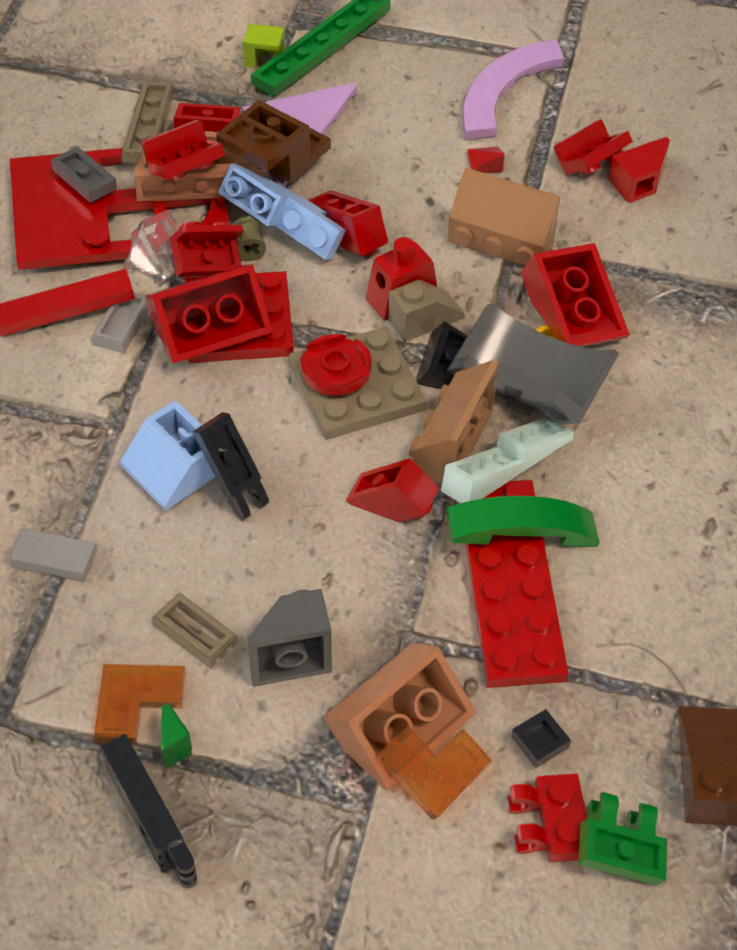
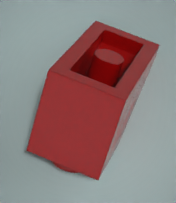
M409 458L362 472L346 501L352 506L400 523L426 516L432 509V501L439 487Z

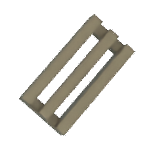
M180 592L152 617L155 627L210 669L216 665L218 657L223 658L227 654L229 646L233 648L238 643V636ZM177 607L181 608L221 640L219 642L202 631L198 625L186 619L175 609ZM166 617H168L169 619H171L173 622H175L177 625H179L182 629H184L186 632H188L190 635H192L194 638H196L198 641H200L203 645H205L207 648H209L210 651L207 650L205 647H203L200 643H198V642H197L196 640H194L192 637H190L188 634H186L184 631H182L179 627H177V626H176L175 624H173L171 621H169Z

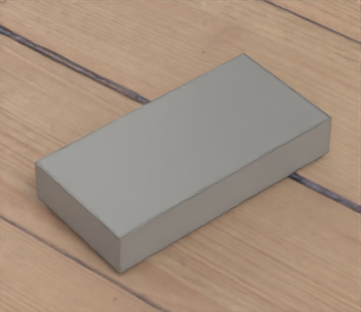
M134 293L136 299L109 306L91 336L92 345L124 354L150 310L145 295Z
M23 528L9 560L11 567L85 582L97 553V546L94 542Z

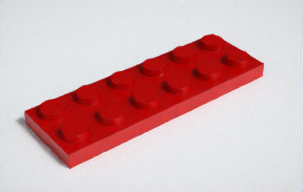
M533 480L509 481L484 498L535 496ZM493 535L489 544L465 543L487 688L567 682L569 673L543 536Z

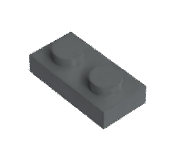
M78 146L51 159L52 170L90 203L117 189L116 178Z

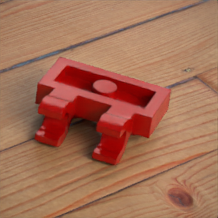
M578 773L536 776L535 787L529 784L511 785V795L507 796L509 813L522 814L539 811L542 827L533 823L517 825L518 835H514L516 853L527 854L547 851L549 863L578 861L581 822L587 819Z

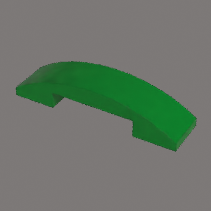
M500 496L456 504L448 507L446 510L452 543L489 544L493 535L560 537L561 546L598 547L600 543L592 511L564 500L538 496Z

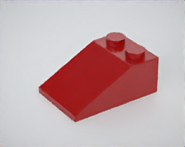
M595 243L533 254L520 274L531 304L558 340L584 347L627 338L630 335Z

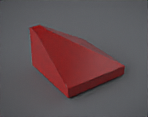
M499 147L467 149L471 169L483 173L503 171L505 155Z

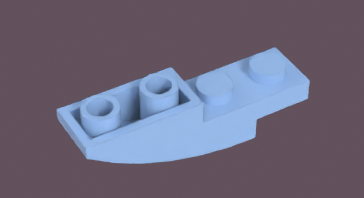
M235 163L230 164L218 191L220 195L266 226H276L325 260L333 258L346 231L325 216L327 212L266 177Z

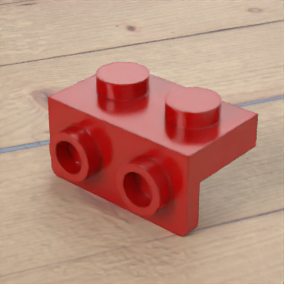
M600 119L555 144L553 148L565 175L580 171L583 172V175H587L600 169V162L604 159L611 161L612 155L622 152V149L631 144L633 140L629 131L609 136L603 121Z
M199 120L143 140L141 143L150 173L165 178L167 181L181 179L186 176V171L194 168L205 169L215 164L214 160L225 156L222 143L206 139L203 124Z
M197 221L182 224L180 229L169 238L176 276H210L242 266L236 238L244 233L243 225H230L228 221H220L212 225H200Z

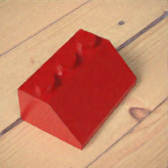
M253 264L239 266L145 295L155 329L173 364L273 332Z

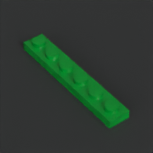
M391 0L350 1L251 74V84L275 97L390 11Z

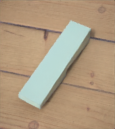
M546 417L500 433L497 447L445 465L441 492L459 503L482 499L572 441L574 431L559 423L550 422Z

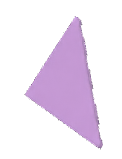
M354 82L264 103L309 125L310 128L326 136L327 129L338 120L346 109V104L351 97L356 96L357 84ZM251 105L243 107V112ZM269 172L273 182L286 188L288 181Z

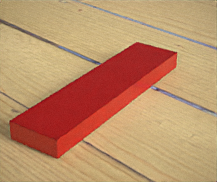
M127 268L0 303V335L13 334L136 299Z

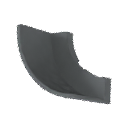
M488 304L485 306L447 371L454 376L456 372L491 360L499 362L496 394L507 399L505 406L529 416L533 410L548 415L547 419L550 422L580 424L616 361L619 352L615 349H590L557 340L521 323L494 304Z

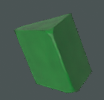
M165 704L162 706L161 752L164 767L169 768L192 754V745L189 731L171 705Z

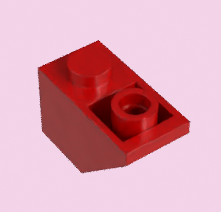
M668 137L612 155L608 180L628 203L656 194L667 159L670 144Z

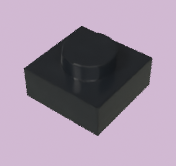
M546 709L513 728L511 738L535 768L569 749L571 739Z

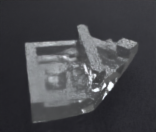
M171 210L146 218L139 223L138 228L130 235L132 240L129 257L125 259L123 267L132 273L137 270L152 278L155 285L159 287L166 282L172 284L186 278L176 276L169 238L180 227Z

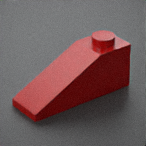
M332 190L308 199L309 202L327 212L325 215L327 218L346 230L340 242V245L345 250L356 253L359 256H370L378 251L377 248L389 243L379 205Z

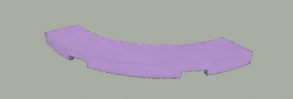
M557 39L541 41L515 49L496 59L482 70L472 83L465 98L463 130L466 140L496 136L495 110L497 102L515 84V80L521 76H529L543 70L563 66L564 56Z

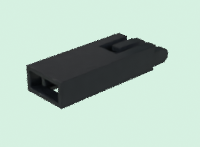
M126 733L101 745L100 748L106 771L161 873L173 869L184 888L194 887L198 881L194 858Z

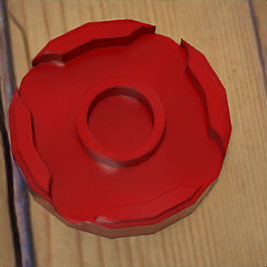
M343 334L323 335L311 341L306 346L304 354L302 353L300 359L302 378L310 388L321 394L333 396L350 394L362 388L369 380L372 371L370 351L362 341L356 338L353 341L346 339V335Z

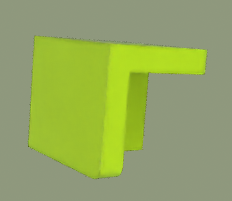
M249 23L243 40L244 67L256 68L261 53L278 55L285 50L284 27Z

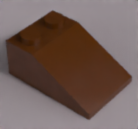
M679 706L678 718L685 823L737 826V709Z

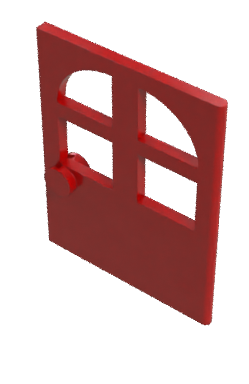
M123 148L84 151L100 166L122 163L121 153ZM63 153L9 158L18 270L90 262L103 263L109 260L172 254L169 238L172 235L167 213L168 207L211 203L210 210L200 225H212L220 221L229 222L225 198L137 202L136 188L114 190L90 203L52 170L51 159ZM153 209L157 237L111 241L108 213Z

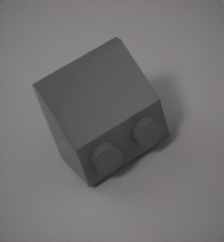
M322 589L310 591L297 590L291 594L280 596L247 637L253 687L332 672V632Z

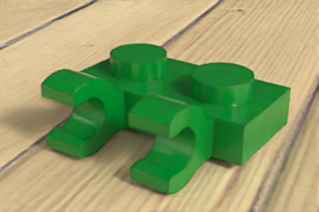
M601 792L600 801L591 800L588 807V818L581 822L578 864L656 886L665 882L667 839L656 836L657 807L640 803L639 812L631 810L628 812L626 828L616 825L619 807L618 796Z

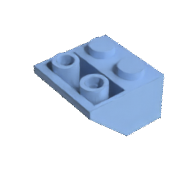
M176 400L144 421L120 460V466L165 511L216 478L192 433L201 424Z

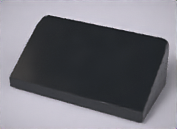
M446 321L440 324L430 335L416 377L417 384L440 390L444 384L449 385L454 376L447 369L468 335Z

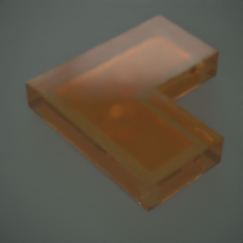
M104 664L94 731L95 743L105 744L126 733L131 744H137L141 708H162L163 705L168 704L172 708L182 709L186 676L185 666Z
M409 726L404 727L375 756L432 820L438 818L492 761L465 729L459 731L434 755Z

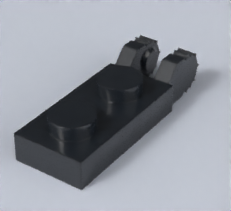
M222 412L192 431L225 497H228V503L238 518L243 521L251 515L250 508L241 493L245 489H247L253 502L260 508L269 503L268 495L260 481L262 477L229 413Z

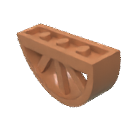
M205 131L206 139L217 142L216 134L218 132ZM223 148L225 156L214 160V163L220 164H214L205 169L194 168L186 171V176L181 179L167 181L165 178L150 173L145 155L143 154L135 169L137 202L225 198L218 191L232 163L251 170L267 179L268 172Z

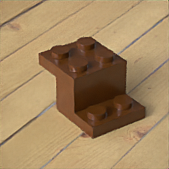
M259 99L216 134L217 142L222 143L223 148L289 183H292L331 148V138Z

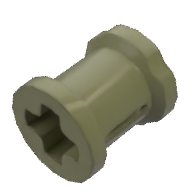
M253 216L237 219L233 225H243L244 233L237 237L240 258L246 261L259 259L266 252L265 242L260 236L262 233L261 222Z

